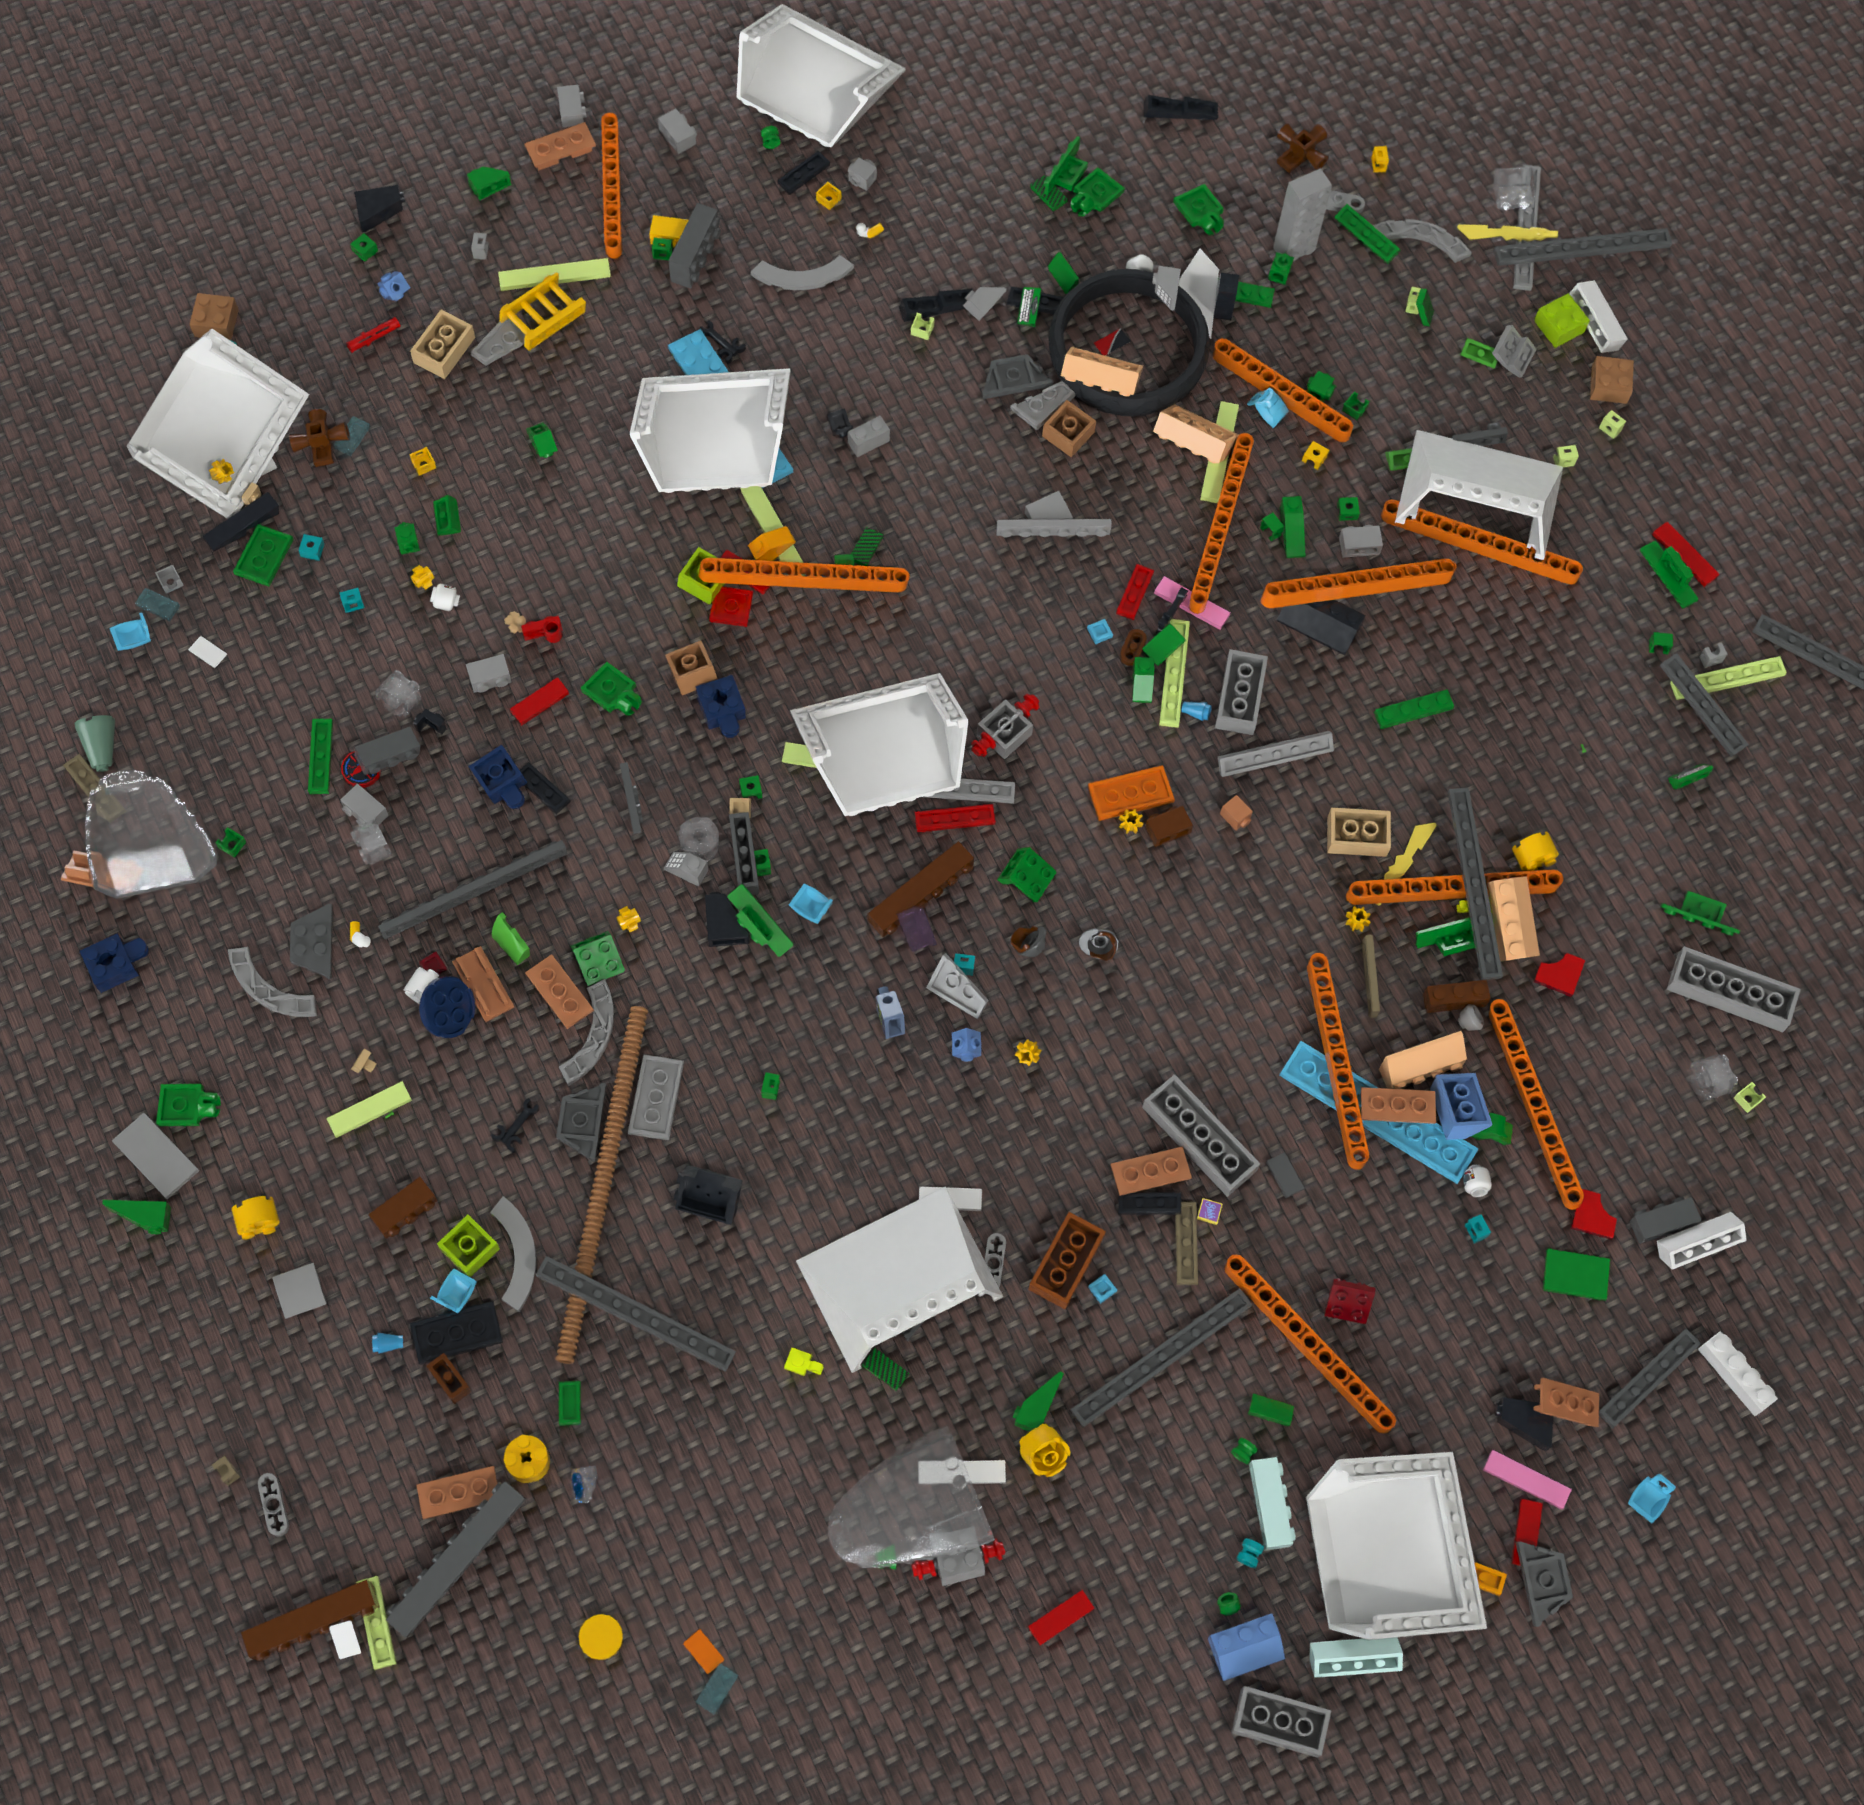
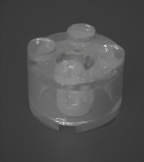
M398 670L391 673L375 691L377 699L380 700L382 698L385 702L383 706L399 717L402 715L406 717L421 700L419 684L414 680H408Z
M695 817L681 825L679 831L681 852L691 853L707 862L713 859L719 850L720 840L718 829L711 819Z
M376 819L353 829V832H350L357 847H362L359 853L366 865L375 864L392 856Z
M1716 1054L1694 1061L1690 1065V1069H1693V1074L1690 1075L1692 1087L1698 1096L1703 1095L1705 1097L1703 1100L1707 1101L1729 1094L1738 1083L1736 1075L1732 1073L1726 1055Z

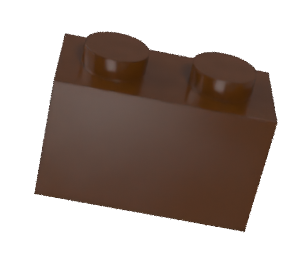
M1174 806L1160 815L1158 813L1151 815L1147 819L1145 828L1154 846L1157 847L1190 834L1193 824L1184 806Z
M444 1353L426 1366L454 1405L472 1392Z

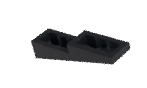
M1148 94L1144 101V118L1217 120L1218 102L1186 96L1182 100Z
M973 289L938 291L937 296L902 298L899 309L903 322L914 320L917 313L921 314V318L966 309L963 307L967 301L965 297Z
M267 492L204 534L203 539L214 552L246 536L247 530L255 527L257 524L278 515L279 504Z

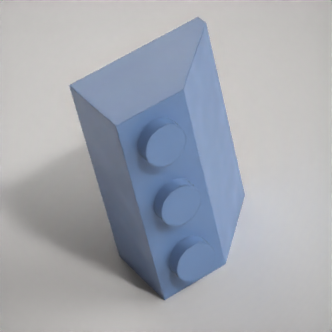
M1476 1073L1436 1075L1430 1091H1435L1436 1109L1446 1140L1466 1139L1492 1126Z
M1273 1614L1215 1633L1207 1638L1223 1681L1285 1659L1281 1636Z

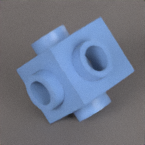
M397 271L383 275L381 281L377 283L380 287V294L388 300L397 301L404 296V292L410 289L402 273Z
M969 1028L953 1032L952 1055L961 1058V1061L965 1062L972 1061L973 1058L981 1056V1032Z

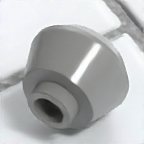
M1468 1004L1460 1012L1458 1022L1462 1029L1466 1028L1468 1031L1481 1030L1484 1025L1483 1017L1475 1005Z

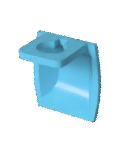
M1270 387L1267 390L1257 392L1247 403L1248 406L1255 405L1259 414L1272 428H1275L1289 412L1280 396Z
M139 613L140 620L124 622L110 628L118 651L135 648L151 641L143 613Z
M803 884L789 906L802 917L818 924L832 905L833 900L831 898L829 900L813 887Z
M453 1268L443 1282L437 1298L431 1296L430 1299L459 1313L470 1298L477 1281Z
M1657 1474L1653 1478L1648 1476L1634 1490L1628 1504L1650 1523H1653L1664 1511L1671 1497L1669 1493L1674 1491L1676 1486L1661 1474ZM1659 1481L1665 1483V1484L1667 1485V1487H1665V1486H1663V1487L1660 1486V1485H1659V1483H1660Z

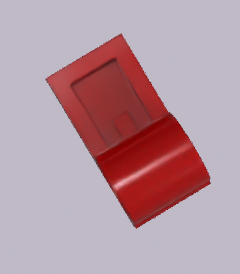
M549 616L544 620L530 621L521 626L525 641L545 636L548 642L556 643L562 638V626L559 616ZM552 629H556L553 633L549 632Z

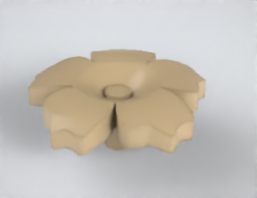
M515 611L510 612V615L504 619L505 624L510 625L508 627L510 632L514 634L517 631L519 633L522 632L521 626L526 624L525 617L520 616Z

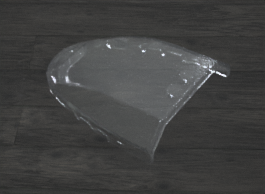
M125 770L103 777L99 780V785L94 790L91 789L86 809L85 843L89 872L95 890L118 899L197 883L217 865L216 853L204 829L198 825L194 814H190L187 810L186 804L184 802L181 803L176 797V793L160 778L153 779L148 777L144 771Z
M948 1425L906 1445L868 1472L836 1503L828 1522L829 1540L837 1555L845 1562L847 1560L865 1568L890 1567L892 1564L904 1562L912 1564L913 1561L922 1559L929 1561L933 1560L936 1556L944 1554L954 1555L995 1540Z

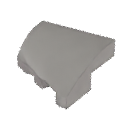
M1059 491L1025 506V515L1028 520L1073 519Z

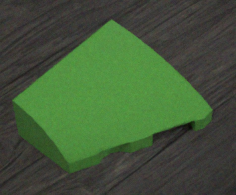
M502 912L494 922L492 938L519 965L530 956L529 947L516 929L506 922V916Z

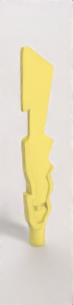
M1488 225L1457 226L1469 240L1502 236L1506 241L1516 239L1529 242L1532 240L1542 241L1546 238H1558V231H1549L1545 228L1530 227V229L1515 226H1502L1501 229L1488 228Z
M1436 823L1415 826L1404 855L1396 856L1395 864L1390 866L1389 871L1384 874V880L1400 879L1413 863L1412 857L1418 848L1422 850L1436 828Z

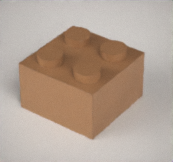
M197 293L189 324L194 337L201 338L210 329H214L228 340H231L239 311L235 298Z
M1596 356L1591 368L1590 400L1627 404L1633 392L1634 360Z
M1066 400L1043 425L1042 437L1072 457L1095 433L1096 420Z
M702 641L665 655L682 696L695 691V686L718 680Z

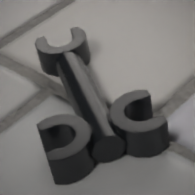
M707 321L709 329L700 327L705 336L710 335L724 348L719 351V357L722 358L724 355H727L728 357L725 359L726 364L731 363L733 357L738 353L745 351V344L736 346L739 344L738 337L733 339L731 345L714 330V325L711 321Z
M1181 587L1167 613L1164 612L1162 619L1158 621L1157 634L1169 624L1181 603L1185 601L1188 590Z
M529 1098L524 1101V1110L507 1132L502 1125H498L497 1128L502 1132L501 1135L495 1136L492 1133L490 1135L495 1142H501L506 1145L511 1153L516 1152L511 1147L513 1142L522 1144L521 1139L514 1135L530 1115H534L539 1111V1105L537 1104L533 1109L528 1108V1105L531 1103Z

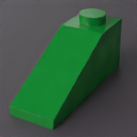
M1301 496L1282 497L1279 510L1281 523L1284 525L1283 539L1286 558L1305 557Z
M103 1200L102 1204L108 1210L141 1227L150 1234L168 1232L171 1206L167 1202Z
M1063 1372L1057 1373L1023 1402L1022 1407L1017 1406L1013 1418L1016 1419L1015 1426L1030 1432L1043 1424L1063 1378Z

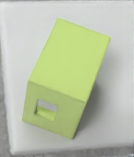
M1411 287L1405 312L1418 315L1416 301L1421 288Z
M917 313L911 326V335L928 340L934 327L935 318L930 317V321H924L921 318V314ZM920 327H925V328H926V331L921 330V329H919V328H920Z
M1611 410L1603 418L1599 428L1614 439L1622 431L1626 421ZM1615 416L1619 421L1616 422L1612 417Z
M1576 445L1557 447L1558 456L1556 454L1553 456L1555 465L1562 467L1574 466L1579 457ZM1571 449V452L1565 453L1564 450Z
M1753 1082L1734 1097L1747 1113L1766 1098L1763 1093L1758 1095L1754 1091L1756 1085ZM1750 1096L1752 1101L1748 1103L1744 1097Z

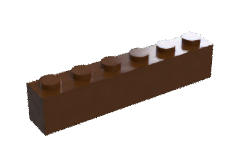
M958 841L867 914V921L882 937H885L887 934H893L898 929V925L902 922H908L913 917V913L917 910H923L928 905V901L933 897L935 899L943 893V889L948 885L950 887L958 881V877L963 873L965 875L968 874L974 867V857Z
M364 1580L241 1632L248 1657L262 1661L269 1658L270 1653L277 1650L278 1652L286 1651L291 1648V1644L298 1641L299 1644L305 1643L312 1639V1635L319 1632L320 1635L329 1633L330 1626L347 1621L353 1622V1618L360 1615L362 1617L369 1616L375 1613L374 1609L379 1608L380 1605L372 1582Z

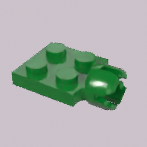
M1097 167L1074 187L1073 192L1076 195L1071 199V209L1074 213L1082 209L1077 214L1081 217L1087 215L1092 210H1097L1101 213L1124 193L1125 188Z
M1205 184L1174 198L1173 203L1192 227L1200 226L1210 236L1214 235L1211 229L1215 233H1219L1224 227V220L1220 216L1224 208Z
M608 662L581 687V691L609 713L619 709L625 715L631 716L635 713L631 710V707L638 710L642 703L641 697L633 691L636 683Z
M161 1084L156 1124L158 1126H199L202 1118L217 1117L219 1115L220 1109H216V1106H221L220 1096L215 1092H204L202 1084Z

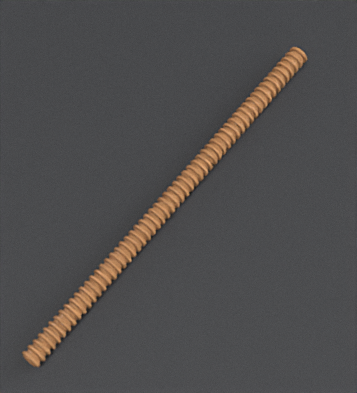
M641 1006L630 1008V1019L627 1021L629 1025L626 1026L628 1031H625V1043L622 1044L624 1049L621 1050V1061L618 1063L620 1067L617 1068L619 1073L616 1074V1085L613 1087L615 1091L612 1092V1103L609 1105L611 1109L608 1110L610 1115L607 1116L608 1122L605 1124L607 1128L604 1129L606 1134L603 1135V1146L600 1147L602 1152L599 1153L600 1158L597 1161L599 1163L596 1166L598 1171L595 1172V1183L592 1185L594 1190H591V1202L588 1203L590 1208L587 1209L588 1215L585 1217L587 1221L584 1222L586 1227L583 1228L584 1234L581 1236L583 1240L580 1241L582 1246L579 1247L580 1253L577 1255L579 1259L576 1260L578 1265L575 1266V1270L591 1279V1273L594 1271L592 1267L595 1266L593 1261L596 1260L595 1254L598 1252L596 1248L599 1247L597 1242L600 1241L599 1235L602 1233L600 1229L603 1228L601 1223L604 1222L603 1216L606 1214L604 1210L607 1209L605 1204L608 1203L607 1198L610 1195L608 1191L611 1190L609 1185L612 1184L611 1179L614 1176L612 1173L615 1172L613 1167L616 1166V1154L619 1153L617 1148L620 1147V1136L623 1134L621 1130L624 1129V1117L627 1115L625 1111L628 1110V1107L626 1105L629 1104V1093L632 1091L630 1087L633 1086V1082L631 1081L634 1080L633 1075L636 1072L634 1069L637 1068L635 1063L638 1062V1051L641 1049L639 1045L642 1044L643 1027L646 1025L644 1021L647 1020L645 1015L648 1014V1010ZM570 1293L571 1297L568 1298L569 1304L566 1306L568 1310L565 1311L567 1316L564 1317L565 1323L562 1325L564 1330H561L563 1335L560 1336L561 1343H558L560 1349L557 1350L558 1356L555 1357L558 1362L572 1364L575 1361L573 1359L576 1356L574 1350H577L576 1344L579 1342L577 1337H580V1324L583 1323L581 1318L584 1317L583 1311L586 1309L584 1305L587 1304L586 1301Z

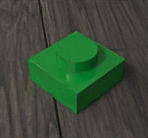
M854 554L834 555L835 564L855 565Z

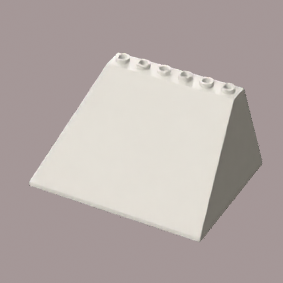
M781 4L740 32L737 98L743 104L757 108L760 113L768 114L774 120L789 125L791 129L804 133L806 137L816 139L823 146L832 147L904 73L906 68Z
M210 329L184 351L128 443L127 448L133 459L228 519L243 507L242 495L251 482L254 484L258 482L309 394L214 329ZM224 459L225 462L231 463L234 473L230 475L232 480L219 484L218 481L212 480L209 469L213 468L212 462Z
M790 369L642 378L630 429V437L658 491L671 493L674 491L689 492L700 489L707 491L716 488H748L749 486L766 487L772 485L783 429Z
M1417 430L1395 522L1404 524L1408 516H1412V519H1415L1420 500L1429 491L1533 517L1527 548L1533 547L1536 550L1534 558L1544 560L1563 467Z
M940 673L790 710L814 764L844 816H855L860 812L874 811L879 807L894 806L899 802L913 801L919 797H929L938 792H949L954 788L960 787L968 719Z
M946 1187L796 1260L852 1373L861 1369L860 1364L872 1347L977 1294L979 1297L983 1296V1294H989L992 1296L993 1301L1003 1297Z
M1453 1452L1337 1460L1306 1497L1329 1629L1368 1640L1487 1629Z

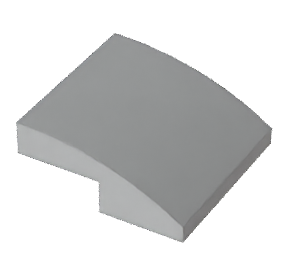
M1509 325L1506 326L1492 354L1507 370L1517 377H1522L1537 349L1528 337H1521L1514 326Z
M314 1262L272 1277L285 1319L327 1304Z

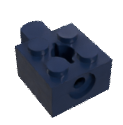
M733 675L695 686L696 696L708 729L720 727L725 737L733 738L737 736L740 730L738 721L745 719L746 714Z
M500 745L469 766L494 805L502 799L511 809H518L524 804L525 798L519 788L528 782L503 745Z
M117 933L79 952L94 985L100 993H103L139 976L133 962L146 957L149 953V948L141 938L124 944Z

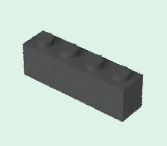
M749 812L729 814L738 886L744 884L752 895H758L759 886Z

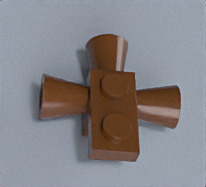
M1285 124L1278 132L1277 138L1290 145V148L1277 158V163L1288 173H1291L1306 159H1308L1315 170L1323 168L1329 157L1315 150L1316 144L1327 139V132L1321 125L1316 124L1309 133L1303 129L1299 134H1296L1289 124Z
M313 409L308 413L310 423L306 424L307 434H289L291 448L295 453L311 446L315 467L333 464L332 441L350 440L348 426L346 422H343L329 429L326 424V411Z

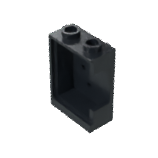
M686 1165L684 1171L679 1172L676 1184L680 1185L674 1194V1200H676L675 1209L732 1225L738 1209L743 1180Z

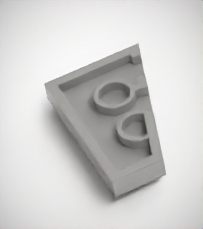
M510 319L503 323L499 322L471 351V355L487 366L524 345L525 334Z
M1061 381L1044 389L1042 393L1034 397L1029 396L1019 404L1014 403L1010 405V408L1035 430H1038L1066 400L1071 401L1076 394L1067 384Z
M947 953L943 954L926 988L978 1019L989 1000Z

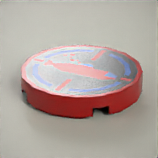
M355 751L349 753L341 765L345 781L353 787L357 783L362 788L369 787L381 775V770L376 774L364 775L355 758Z

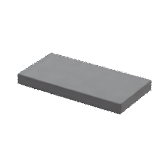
M643 1055L628 1134L669 1141L684 1067L683 1060Z
M145 1113L140 1115L112 1140L166 1199L170 1198L199 1172L194 1164Z

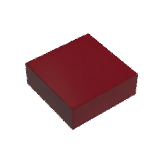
M437 952L419 961L420 966L426 971L431 969L437 974H441L447 970Z

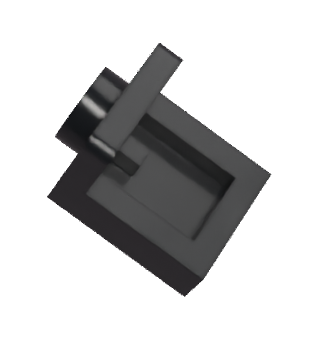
M845 408L826 415L833 436L839 435L842 438L848 436V431L854 429L853 425H850Z
M428 709L419 713L414 719V726L418 732H421L426 725L441 735L447 730L444 722L445 719L440 714H433Z

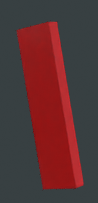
M1665 522L1652 533L1665 548L1672 546L1680 554L1682 561L1686 566L1690 567L1694 578L1704 588L1720 575L1668 522Z
M993 804L915 812L917 832L995 825L996 823Z

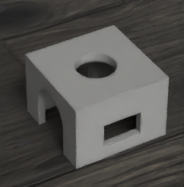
M474 233L471 247L474 259H487L489 243L486 242L487 234Z
M173 564L155 572L166 594L184 586ZM169 579L174 580V583L172 585L167 584V581Z
M1722 643L1717 644L1718 648L1714 652H1711L1709 647L1704 648L1699 656L1704 668L1723 662L1727 652Z

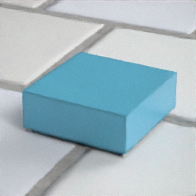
M1105 619L1087 626L1095 644L1113 638V633Z
M1103 1274L1088 1285L1089 1290L1100 1304L1118 1291L1106 1274Z

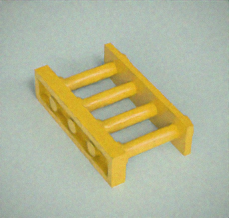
M557 272L547 276L543 282L512 303L505 304L500 310L499 321L501 323L510 319L525 334L524 347L528 351L585 313L586 301L582 297L572 301L558 286L559 274ZM552 290L567 307L562 311L558 310L544 294ZM538 299L550 311L553 317L544 320L530 304ZM524 309L539 326L534 330H530L516 313Z

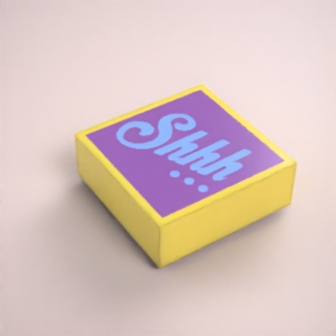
M1202 1198L1197 1219L1217 1225L1222 1203Z

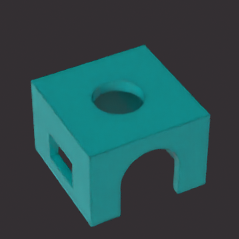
M304 534L298 550L300 556L319 561L325 545L323 538ZM313 542L314 546L309 548L307 543Z
M358 588L339 593L346 613L365 608ZM358 604V607L350 608V605Z
M955 953L954 962L965 975L973 976L975 956ZM961 958H969V961L960 960Z
M1482 1214L1469 1219L1468 1223L1465 1224L1474 1244L1491 1234ZM1472 1228H1473V1230H1474L1476 1236L1473 1235V1233H1472V1231H1471Z

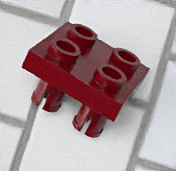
M1340 1278L1333 1279L1324 1316L1366 1324L1375 1296V1287L1367 1286L1364 1283L1361 1285V1283L1346 1282L1344 1279L1341 1281Z

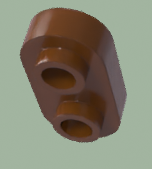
M1133 629L1128 633L1120 653V660L1123 664L1132 666L1135 657L1141 656L1142 648L1145 646L1147 639L1146 634L1142 630ZM1130 655V656H1132L1133 658H1132V659H1128L1126 656Z

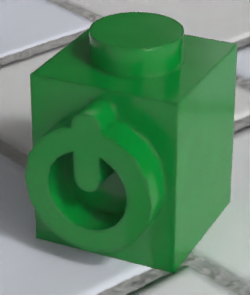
M1277 252L1268 280L1286 285L1294 257L1286 253Z
M1317 371L1315 377L1311 376L1307 383V392L1323 403L1325 400L1329 401L1336 388V385H1333L1335 378H1332L1327 373Z
M402 522V524L394 527L401 555L420 551L413 523Z

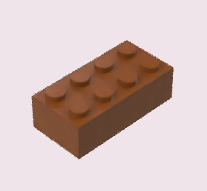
M1068 1212L1031 1280L1028 1290L1066 1310L1102 1243L1106 1231Z

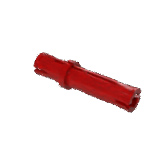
M393 317L367 332H361L360 336L346 342V345L351 353L364 346L368 347L371 345V342L400 328V323L396 317ZM388 326L387 329L381 331V332L378 333V334H375L376 332H378V331H380L381 329H383V328H385V327ZM371 335L370 338H368V339H366L365 341L359 343V341H361V340H363V339H365V338H367L368 336Z

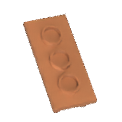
M585 122L524 143L535 168H538V170L558 164L559 159L570 155L572 158L592 152V148L596 147Z
M74 850L69 864L65 866L61 880L132 894L143 873V869L137 868L134 862L113 858L112 863L98 860L97 855Z
M481 946L452 961L462 981L472 990L475 1005L485 1023L514 1008L510 997Z
M552 954L525 972L566 1029L594 1011Z
M1361 1087V1118L1368 1121L1435 1124V1091Z
M1183 1147L1111 1163L1119 1196L1192 1178Z
M1541 1378L1540 1384L1534 1385V1389L1540 1391V1405L1534 1406V1411L1592 1427H1599V1393L1546 1378Z
M494 1466L417 1484L423 1520L477 1507L484 1499L488 1501L493 1495L491 1491L498 1484Z

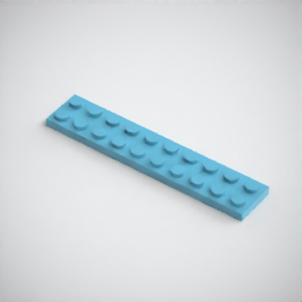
M701 329L668 345L669 351L685 375L729 372ZM780 448L778 449L772 483L793 473L792 466Z
M1300 1041L1279 1076L1336 1110L1325 1055ZM1352 1072L1361 1113V1087H1378ZM1337 1077L1339 1082H1346V1079L1344 1077ZM1341 1096L1343 1101L1350 1102L1349 1097ZM1346 1115V1117L1355 1121L1352 1116ZM1362 1120L1364 1128L1458 1184L1478 1151L1477 1147L1464 1139L1446 1140L1442 1126L1437 1123Z

